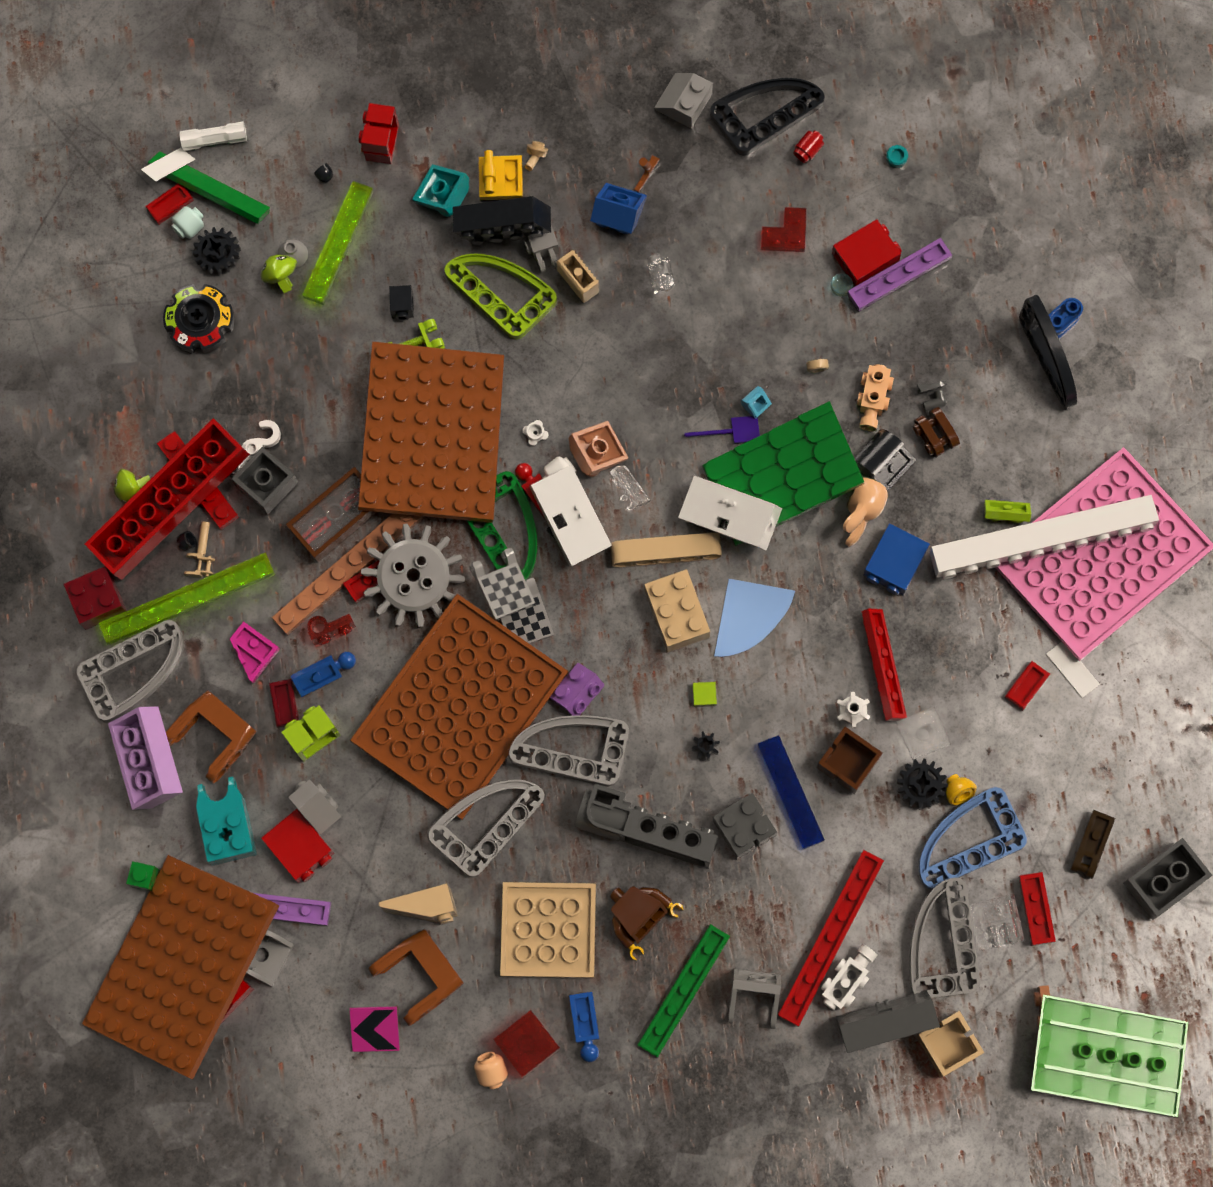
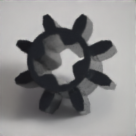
M702 731L699 739L697 737L693 738L697 746H693L692 751H698V759L704 756L710 761L712 753L718 755L719 752L714 747L719 746L720 741L713 740L714 733L710 736H705L704 731ZM703 742H707L710 745L708 751H705V748L702 747Z

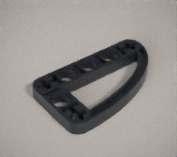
M770 79L745 86L717 100L710 108V117L735 151L740 155L746 156L819 110L824 104L825 95L817 85L803 79ZM779 90L803 92V94L749 129L745 128L730 108L743 100L767 92ZM811 96L819 97L818 102L815 100L811 101ZM794 106H800L803 109V113L796 115L792 113L791 109ZM716 109L724 110L723 115L726 118L724 122L723 116L720 113L716 114ZM782 117L786 123L783 126H777L774 120ZM729 124H735L738 126V130L731 133L727 131L726 127ZM758 129H766L768 135L761 138L757 136L756 131ZM741 142H749L748 148H746L745 146L740 147Z
M1038 295L1025 299L1019 314L1020 324L1061 406L1065 410L1077 405L1076 387L1070 366Z

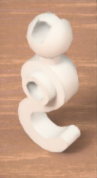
M271 420L259 422L261 429H271L273 431V435L270 438H254L243 443L242 447L250 455L235 469L237 472L261 447L270 448L279 442L281 432L275 422Z

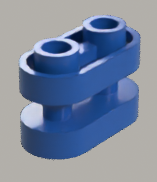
M1076 298L1065 299L1049 314L1059 340L1078 323L1083 312V305Z

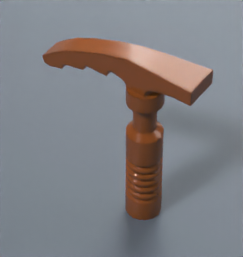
M652 155L650 161L644 157L639 160V164L645 172L634 189L638 193L658 164L659 158Z

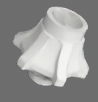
M851 692L850 696L844 700L838 699L837 704L840 706L838 720H845L851 724L852 728H856V724L864 719L869 720L870 716L867 714V705L870 701L855 696V692ZM854 707L857 710L856 712H853L850 710V708Z

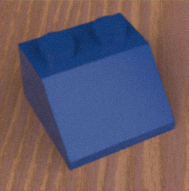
M605 183L595 198L590 221L600 227H611L620 233L632 234L637 226L647 195Z

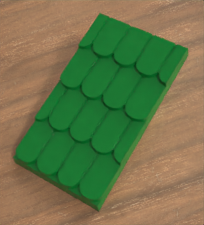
M830 401L702 465L708 481L781 507L782 511L776 527L864 484V479ZM732 538L735 547L744 543Z

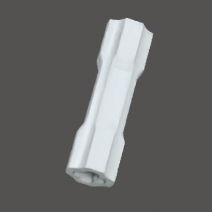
M244 121L214 128L180 131V142L183 151L215 144L247 141Z

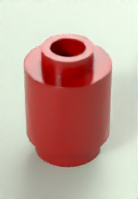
M815 130L813 132L807 131L796 144L793 151L794 156L803 163H807L808 160L811 161L824 146L823 136Z

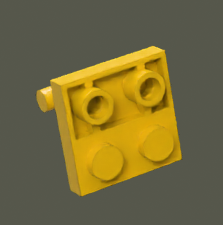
M484 151V157H479L480 200L522 198V155L493 156V151Z

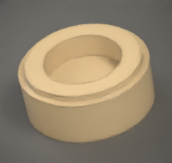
M818 359L807 362L806 367L809 373H818L828 370L829 364L827 359Z

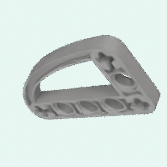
M172 620L163 621L79 664L77 676L100 720L112 722L125 715L151 696L168 678L178 662L183 645L182 632L176 622ZM168 626L175 628L172 630L173 635L169 636L167 633L162 635V641H160V638L155 633L157 631L160 634L165 633ZM149 635L154 636V645L151 647L144 646V638ZM171 643L169 654L158 672L141 689L116 706L103 677ZM127 646H133L135 649L131 657L123 655V650ZM112 656L114 664L109 668L104 667V658ZM94 663H98V666L102 669L101 672H99ZM86 667L94 669L91 671L90 677L83 675ZM95 686L103 687V694L97 698L93 697L92 689ZM104 701L105 705L109 709L112 708V710L109 711V716L101 714L104 712V708L100 704V702Z
M574 715L551 718L538 722L522 731L513 741L508 757L513 764L603 786H611L617 782L620 775L629 728L624 721L607 717ZM617 725L621 726V730L624 731V734H620L618 742H623L622 745L616 742H609V739L612 741L615 739L616 733L612 729H616ZM589 726L608 729L600 762L527 745L524 742L540 732L559 727ZM610 747H615L619 750L620 755L617 759L608 757L607 750ZM518 748H521L522 753L527 755L530 754V750L534 751L531 763H527L528 757L524 756L517 760L513 751L516 752ZM539 753L545 754L548 758L547 764L543 766L538 765L535 761V756ZM562 758L570 762V768L566 771L560 770L557 766V762ZM582 764H589L592 767V774L590 776H584L580 773V766ZM597 766L601 767L599 772L606 773L608 769L611 770L614 778L606 781L604 775H598V779H595Z
M504 780L484 786L458 801L436 820L427 832L428 840L465 874L477 876L544 800V792L536 784L525 780ZM506 789L524 790L472 850L445 827L467 807L492 793ZM537 790V797L539 799L538 801L532 800L528 804L532 807L529 810L520 801L523 799L526 802L530 798L529 791L535 792ZM518 806L524 810V817L520 820H516L512 816L513 809ZM501 824H506L509 827V834L506 837H500L497 834V828ZM442 829V836L446 840L449 839V836L453 838L445 845L444 849L441 847V845L445 844L440 839L434 841L435 835L432 833L434 830L439 831ZM487 841L494 845V850L489 855H485L481 850L483 843ZM455 843L459 844L462 849L461 854L457 857L449 854V847ZM476 851L481 857L486 858L484 863L482 860L476 863V867H478L476 871L467 870L469 867L467 862L469 860L473 862L478 857L474 855Z
M949 878L937 884L928 893L919 908L910 944L909 966L913 994L921 992L916 990V986H920V981H923L924 985H932L931 979H935V989L937 991L936 994H933L934 989H927L931 998L972 993L980 986L967 886L960 878ZM954 881H956L957 885H961L962 890L958 891V898L964 897V901L951 903L950 898L954 899L955 893L950 891L949 887L953 886ZM945 891L956 973L921 977L920 950L924 925L932 905ZM955 905H962L965 908V915L962 918H956L953 915L952 910ZM960 928L966 929L969 933L968 939L964 942H960L956 938V932ZM966 951L971 954L972 961L969 965L961 964L959 956L962 952ZM974 967V972H969L971 979H975V984H972L971 989H968L967 985H963V980H967L966 972L961 973L960 969ZM944 978H948L952 982V988L948 992L942 991L939 987L940 981Z

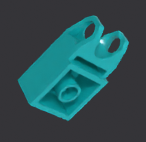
M228 777V792L219 801L210 800L203 784L197 785L198 798L196 809L207 862L212 866L257 855L246 802L238 790L234 777ZM227 832H230L232 835L226 841L223 837Z

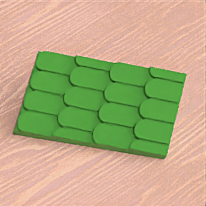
M1043 994L1031 1091L1178 1118L1188 1022Z

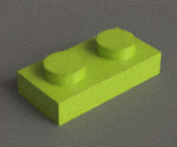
M985 500L984 514L986 519L993 521L1011 520L1016 523L1030 522L1031 520L1030 503Z

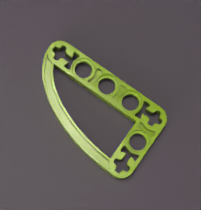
M465 254L450 260L445 266L446 278L512 339L518 340L523 338L557 304L556 293L551 287L531 272L508 260L486 254ZM480 265L499 269L524 281L537 290L538 293L515 313L468 270L466 266ZM453 268L454 270H456L457 268H459V274L463 278L460 280L459 276L455 273L451 275L450 269ZM467 281H473L476 283V287L469 291L464 288V284ZM488 295L492 300L489 304L483 305L479 302L481 296ZM543 296H551V302L545 301L543 303ZM503 309L507 312V315L503 319H498L494 316L495 312ZM529 309H535L538 312V315L533 319L526 317L525 314ZM510 319L514 326L520 325V332H512V326L508 323Z

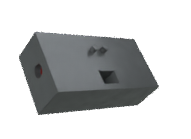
M927 990L892 1001L884 1000V1003L881 1004L876 1002L874 1006L836 1016L847 1053L940 1027L932 998Z

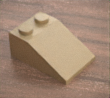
M448 884L379 902L380 908L386 913L440 922V925L453 922V918L458 916L452 891Z

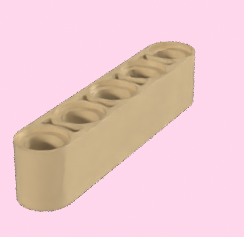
M719 533L620 540L611 543L613 567L712 560L722 557Z

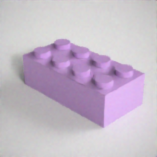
M158 706L138 707L108 723L132 810L151 809L183 793Z

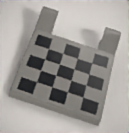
M507 548L501 553V557L507 565L504 568L485 575L480 561L473 562L469 566L494 620L535 604L512 548Z
M534 578L526 580L535 604L500 618L503 626L529 644L554 635Z

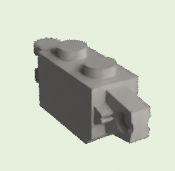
M552 225L551 233H545L542 237L526 236L527 241L524 243L528 255H533L534 261L537 260L540 271H546L542 258L550 256V262L553 267H557L555 254L559 253V246Z

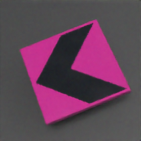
M397 1007L350 1008L353 1052L400 1050Z

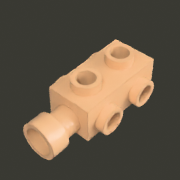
M869 365L868 373L863 372L861 385H864L865 388L864 393L859 392L857 405L861 406L860 412L864 413V416L861 417L859 428L865 431H876L878 426L877 415L882 416L883 410H888L890 398L886 397L887 390H892L894 378L890 377L891 369L886 368L884 365ZM870 396L873 397V398H877V397H878V399H877V400H872V399L870 398Z

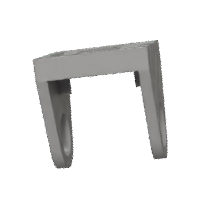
M267 930L257 952L260 949H267L269 953L268 959L260 962L255 954L246 974L273 987L294 944Z
M734 969L728 1023H733L737 992L741 993V990L770 993L769 996L773 997L770 1028L775 1029L781 990V975Z

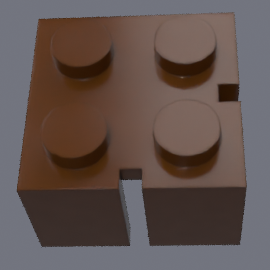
M844 727L833 742L832 747L827 750L819 761L817 769L833 780L837 776L839 778L838 783L855 795L880 760L883 752L847 727Z

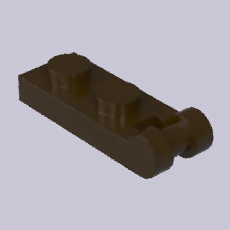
M1096 810L1092 811L1075 858L1071 864V871L1076 873L1078 871L1086 874L1085 877L1090 879L1094 877L1116 818ZM1083 857L1091 859L1090 865L1081 863Z

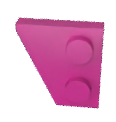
M244 621L230 638L238 658L252 683L257 680L280 650L277 645Z

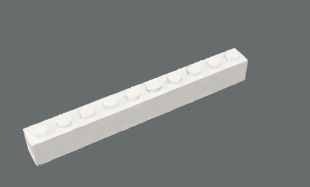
M1152 495L932 546L929 553L936 578L943 577V579L955 577L956 573L965 571V574H970L978 571V568L987 566V569L1000 566V563L1009 561L1010 564L1017 563L1027 556L1038 558L1048 551L1059 553L1065 551L1066 547L1075 546V548H1080L1088 545V542L1095 540L1097 543L1110 540V537L1116 535L1122 538L1131 535L1133 531L1137 530L1148 532L1154 529V526L1159 521Z

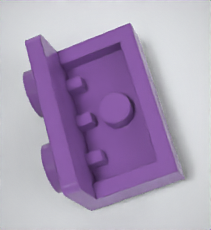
M577 663L562 680L550 699L567 710L571 716L580 715L595 696L600 693L604 683L594 672Z

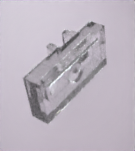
M616 466L610 471L614 477V483L626 492V494L620 497V500L626 501L628 498L631 500L630 506L626 508L627 510H634L637 506H645L651 501L626 466Z

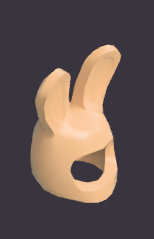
M863 478L864 484L855 488L854 493L848 500L847 508L851 515L843 524V530L851 533L845 542V545L848 547L854 545L860 539L868 521L877 518L886 504L888 498L886 487L873 479Z

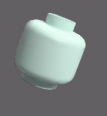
M185 206L172 217L173 224L171 227L182 239L185 237L191 239L203 229L204 224L201 219L204 216L196 207L191 209Z

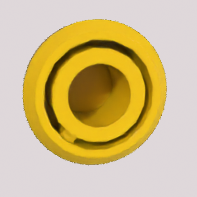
M954 774L946 781L948 784L946 796L951 805L963 804L976 793V784L968 778L959 777L957 774Z

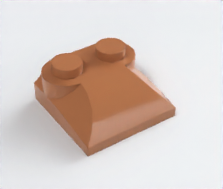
M608 421L572 433L569 436L570 451L581 471L587 476H597L601 471L628 460L626 452Z

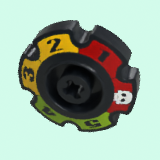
M192 284L181 288L172 295L174 303L165 306L163 323L167 333H173L170 338L177 347L190 353H194L195 349L201 348L203 353H207L217 349L226 342L224 334L233 331L235 315L231 304L225 305L228 299L221 290L204 284L203 288L197 289Z

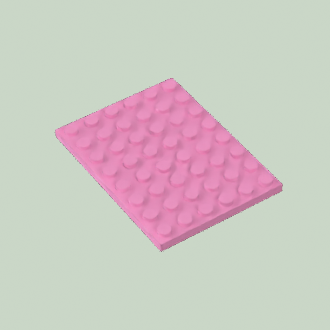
M1124 447L1032 523L1152 495L1159 521L1153 530L1148 532L1137 530L1126 537L1119 538L1116 535L1110 537V540L1097 543L1095 540L1088 542V545L1075 548V546L1066 547L1065 551L1059 553L1048 551L1038 558L1027 556L1017 563L1010 564L1009 561L1000 563V566L995 567L1079 662L1213 550V543Z

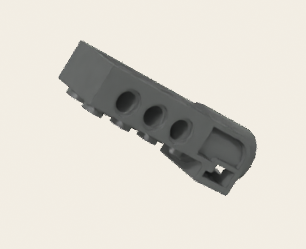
M594 784L593 790L586 789L576 818V828L709 869L718 836L714 835L715 831L705 827H701V830L692 828L691 823L679 820L676 823L670 821L669 816L660 813L654 816L648 814V810L642 807L634 806V809H632L631 803L626 801L624 792ZM598 798L611 800L612 803L608 805L598 802ZM648 825L653 828V831L645 833L641 829ZM670 832L676 837L672 840H667L664 838V835ZM692 839L698 844L695 847H689L686 842Z

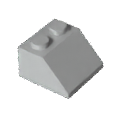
M675 73L655 105L654 110L692 129L712 95L713 83L695 73Z

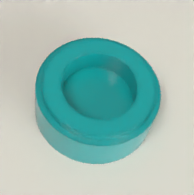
M894 145L888 149L886 161L891 167L901 168L907 163L908 151L905 147Z

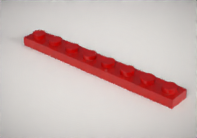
M865 850L861 853L778 1014L780 1018L799 1027L884 862L883 859Z

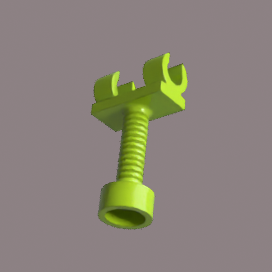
M434 319L418 323L421 333L420 337L418 336V338H412V340L399 343L412 346L425 344L426 347L445 348L442 338L429 342L426 333L437 330Z

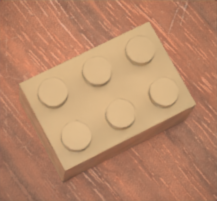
M687 569L644 584V590L667 653L710 638V629Z

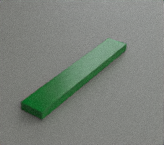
M159 151L148 161V165L166 156V154ZM188 165L165 176L257 224L270 212L269 206Z
M711 924L709 925L638 1043L639 1047L655 1057H659L730 938L728 934Z

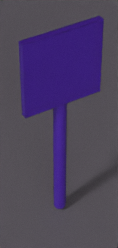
M758 417L731 418L732 429L688 432L684 436L694 437L733 433L734 444L746 443L760 436Z

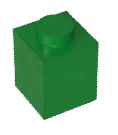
M132 861L126 884L132 888L152 891L160 870L152 865Z

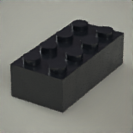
M534 196L453 207V233L459 235L461 239L468 240L472 245H482L484 241L503 242V239L506 238L521 240L523 236L542 237L545 233H551V207Z

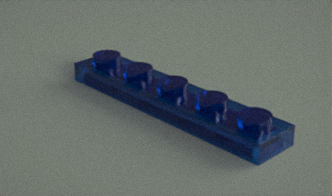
M779 735L758 743L757 746L802 849L805 850L824 842L825 839Z

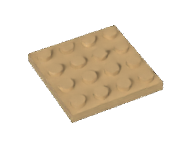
M503 882L500 976L594 978L596 884Z

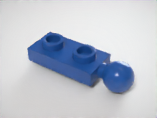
M343 652L339 655L338 660L334 661L330 655L290 676L300 696L303 697L341 678L342 675L339 670L353 668L356 664V658L351 652Z
M593 992L569 995L576 1043H584L580 1055L584 1061L593 1062L599 1056V1049L593 1044V1040L600 1039Z

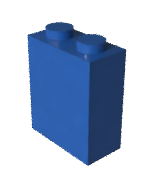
M889 523L865 568L863 576L872 584H881L887 587L886 590L894 595L901 594L904 596L930 543Z

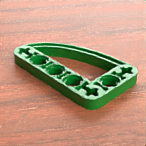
M505 471L496 475V483L501 492L498 493L496 488L495 502L513 492L522 510L529 541L526 564L521 571L526 581L531 577L537 561V532L529 502L519 481L513 473ZM504 478L511 480V486L507 487L505 484L499 487L503 484ZM466 520L495 569L499 570L506 567L507 565L496 563V558L507 547L494 525L486 522L483 528H476L473 525L474 521ZM489 536L497 538V544L493 547H488L485 544V539Z

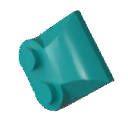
M432 164L412 201L437 210L445 217L453 215V207L460 206L469 191V177L466 173Z

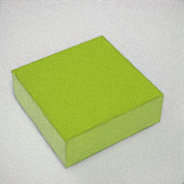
M716 682L693 683L694 707L717 706Z

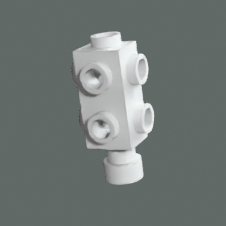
M862 944L854 960L851 957L847 961L842 959L835 968L838 974L833 980L828 978L821 987L824 991L821 995L824 998L823 1003L833 1011L836 1008L841 1010L843 1006L848 1008L856 998L852 995L857 987L862 989L869 980L866 976L869 971L865 968L878 955L868 946ZM853 971L855 979H849L847 972ZM833 991H841L842 996L840 998H835L833 996Z

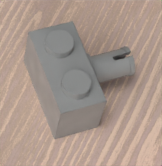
M310 779L307 782L301 781L295 786V792L288 798L321 835L341 818V815L336 811L339 806L331 796L327 799L325 798L328 793L320 783L315 786Z

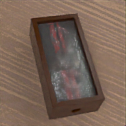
M355 466L286 524L317 562L321 561L377 513L358 510L361 473Z

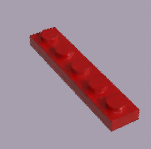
M175 431L157 443L169 461L185 446ZM217 487L201 502L220 530L239 518Z
M868 608L861 612L872 656L873 669L875 670L878 683V691L882 701L883 713L886 721H901L906 719L907 715L883 609Z

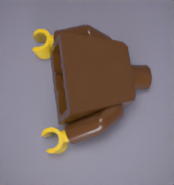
M632 886L626 893L620 888H616L610 895V898L615 902L611 908L614 914L612 918L614 933L623 946L630 949V956L634 960H637L632 955L634 949H640L644 955L643 949L640 946H635L634 942L639 944L667 912L671 917L677 918L678 915L673 913L674 906L683 911L681 904H673L672 900L657 888L642 887L638 889Z

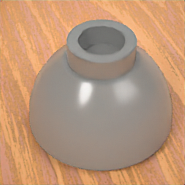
M288 239L280 245L278 255H285L296 259V268H299L307 261L308 250L303 242L297 239Z

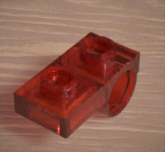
M350 614L330 623L322 616H314L307 624L308 634L314 645H324L330 642L332 637L336 635L344 636L350 633L352 628L356 627ZM317 624L325 625L323 631L319 633L313 631L314 627Z

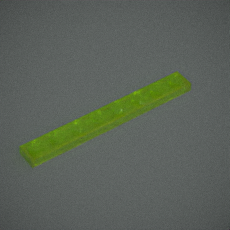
M265 552L104 620L99 625L106 643L110 645L273 576L275 572Z

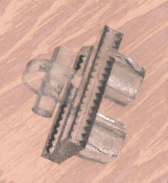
M660 253L649 256L647 258L649 263L647 267L652 290L655 294L659 291H669L675 286L670 260L668 257L662 259Z

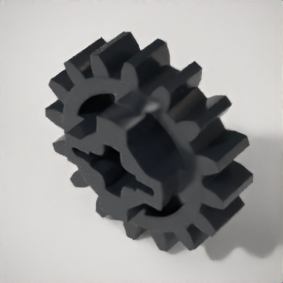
M213 227L212 233L204 230L205 236L198 235L197 237L200 242L193 244L195 249H197L193 251L197 265H201L203 271L208 269L210 274L217 270L219 275H221L222 269L230 272L229 266L236 267L235 259L241 258L238 253L241 251V247L238 245L237 237H233L231 231L226 233L224 228L217 232L215 227ZM214 246L219 250L220 256L215 252Z
M925 758L921 764L915 759L913 760V766L908 763L905 765L907 771H900L899 775L903 779H898L897 784L902 785V787L897 791L898 793L904 792L905 795L902 800L909 799L910 807L916 803L920 810L923 804L930 809L931 802L937 805L940 802L938 797L943 798L945 796L941 789H947L948 787L947 784L942 783L947 776L940 775L943 768L935 769L934 761L928 765ZM919 770L918 775L915 777H908L913 771ZM928 771L931 772L936 779H932L931 776L928 774ZM923 776L924 784L928 785L925 786L921 793L922 788H920V784L917 783ZM908 789H912L915 792L916 797L913 796ZM936 790L933 796L926 798V793Z

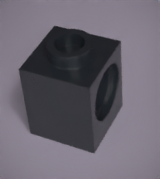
M389 286L392 319L404 321L414 318L412 286Z

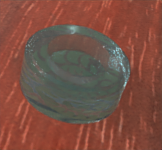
M844 273L835 275L831 281L832 292L840 297L847 296V292L853 288L852 278Z

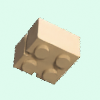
M960 1011L939 1023L941 1028L927 1030L916 1036L940 1078L984 1053L974 1034L967 1038L964 1033L971 1029Z

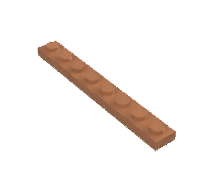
M392 513L277 612L272 619L289 635L345 587L344 582L360 573L361 569L367 568L376 560L367 553L369 547L375 548L382 554L389 549L388 545L383 541L382 533L388 532L396 543L403 536V524H408L410 529H412L423 517Z

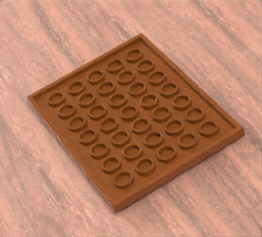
M372 341L358 510L493 523L504 355Z
M456 594L353 735L350 742L448 810L467 795L490 783L508 758L510 747L515 738L526 728L530 727L556 688L568 674V670L465 598ZM475 803L467 807L456 817L463 820Z
M168 855L155 880L152 891H149L82 1024L190 1079H194L279 905Z

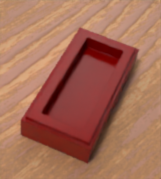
M176 184L145 207L158 225H160L183 207L193 202L194 199L184 186Z
M1031 661L1004 698L1023 711L1049 677L1050 673Z

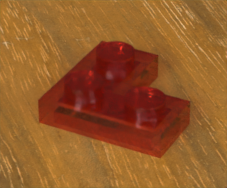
M785 207L784 227H762L761 250L805 252L806 208Z

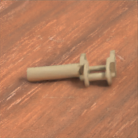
M201 522L197 553H187L186 555L188 558L193 557L199 560L198 568L195 572L184 571L185 576L191 575L192 577L202 578V575H205V577L213 575L210 568L211 562H215V559L211 558V556L205 557L209 522ZM202 561L207 562L205 571L201 570Z

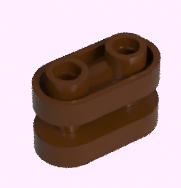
M939 407L929 411L930 419L927 420L925 416L921 415L914 419V425H912L915 434L918 437L921 436L924 440L926 452L936 458L945 453L944 445L947 444L950 449L960 445L955 430ZM935 426L942 436L941 438H938L932 427Z

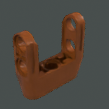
M207 690L186 708L166 731L169 746L179 742L200 717L203 716L231 740L229 745L209 766L205 776L206 779L214 784L245 751L256 731Z
M425 929L401 942L368 968L372 976L375 977L386 973L413 953L438 987L409 1009L408 1014L403 1018L408 1026L416 1023L448 999L464 984Z

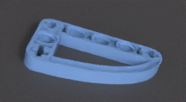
M993 787L971 798L947 816L934 830L926 842L919 860V876L926 888L933 889L937 884L944 881L943 875L936 878L935 884L932 881L927 882L926 880L929 876L928 872L935 875L940 872V869H938L940 866L947 879L960 878L1020 851L1026 845V834L1006 793L1001 788ZM992 793L1000 795V806L1002 807L1005 804L1007 808H1003L995 813L994 810L998 808V805L995 801H990ZM985 803L1000 835L929 867L931 853L940 837L957 820ZM1002 813H1008L1011 816L1012 822L1010 825L1001 824L999 816ZM1013 834L1016 837L1020 836L1022 839L1019 842L1020 846H1017L1016 843H1013L1007 847L1010 850L1007 852L1006 846L1001 839L1004 838L1006 843L1013 838ZM996 843L1001 847L1000 855L993 856L989 853L988 848L990 844ZM970 853H977L980 856V863L978 865H971L968 862L967 858ZM950 862H955L959 866V872L955 875H951L946 869L947 864Z

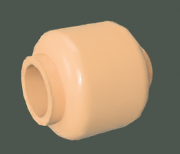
M495 1052L481 1054L474 1064V1070L481 1086L489 1087L490 1089L499 1088L508 1076L502 1056L495 1054Z

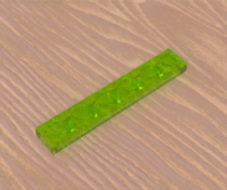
M355 181L352 182L304 290L303 297L305 299L324 305L374 192L372 187Z

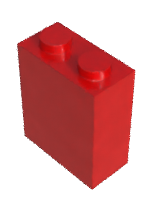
M877 219L834 244L832 248V255L854 286L861 284L899 262L902 252L899 244L896 241L893 242L889 237L887 227L884 224H880Z
M298 809L294 810L261 838L298 883L308 881L315 874L313 871L319 866H326L333 859L331 856L335 854Z

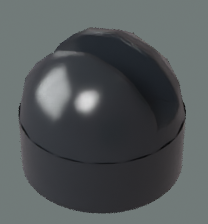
M325 163L314 172V175L320 181L328 182L333 177V170L328 163Z
M185 531L177 537V543L180 544L178 547L182 550L194 548L196 546V538L193 533Z

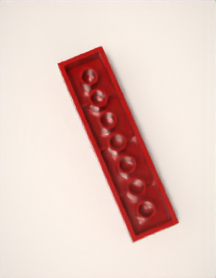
M214 418L211 419L85 545L113 575L121 580L124 579L250 454Z

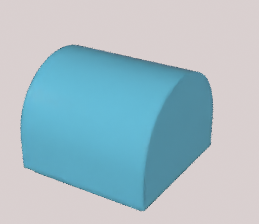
M759 386L755 387L741 400L744 409L755 418L772 404L763 388Z

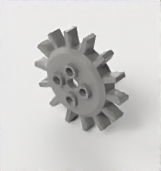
M403 524L402 534L404 541L395 543L391 535L385 531L382 533V538L389 549L382 554L375 548H368L367 553L370 557L379 560L378 569L363 568L361 569V575L377 577L378 585L368 588L364 591L365 597H372L381 593L385 598V601L377 608L376 613L379 616L385 613L391 605L397 608L398 614L395 618V625L397 626L404 622L406 612H414L416 615L415 622L418 628L423 627L425 621L422 611L430 608L434 612L435 617L439 619L443 611L437 603L441 598H445L451 603L456 596L447 591L448 583L461 584L465 582L464 576L449 574V566L458 564L462 560V556L458 554L445 559L441 551L448 546L450 541L448 536L442 538L436 546L428 543L431 526L426 525L422 530L421 539L417 540L411 539L409 525ZM419 557L425 558L426 563L424 565L417 563ZM397 563H402L404 565V569L402 571H397L395 569V565ZM410 569H416L420 573V578L415 582L409 581L407 578V572ZM425 579L431 580L432 584L430 587L423 585ZM408 585L410 588L409 592L403 593L401 586Z

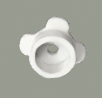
M536 420L523 428V434L527 435L528 443L532 446H535L542 439L546 440L549 436L540 420Z

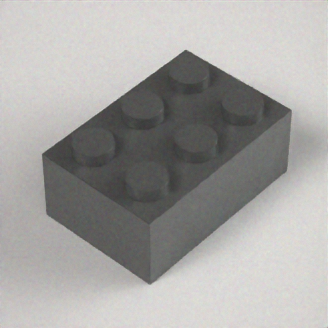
M1182 838L1123 882V884L1148 916L1154 920L1213 875Z

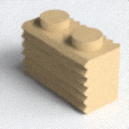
M574 250L556 262L557 271L583 303L599 293V280H596L594 274L591 273V270H588L586 264L578 257V254H575Z

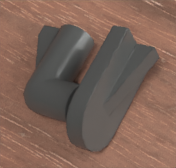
M942 381L932 384H917L918 394L944 387L947 383ZM944 390L935 391V399L922 402L926 417L930 416L929 411L946 405L947 400Z

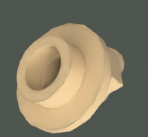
M532 141V144H527V153L531 154L525 165L528 171L533 170L540 157H546L548 148L544 147V143Z

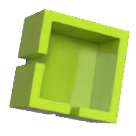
M320 705L316 708L315 706L308 708L303 713L304 716L301 720L290 721L285 725V730L282 731V734L303 762L341 736Z

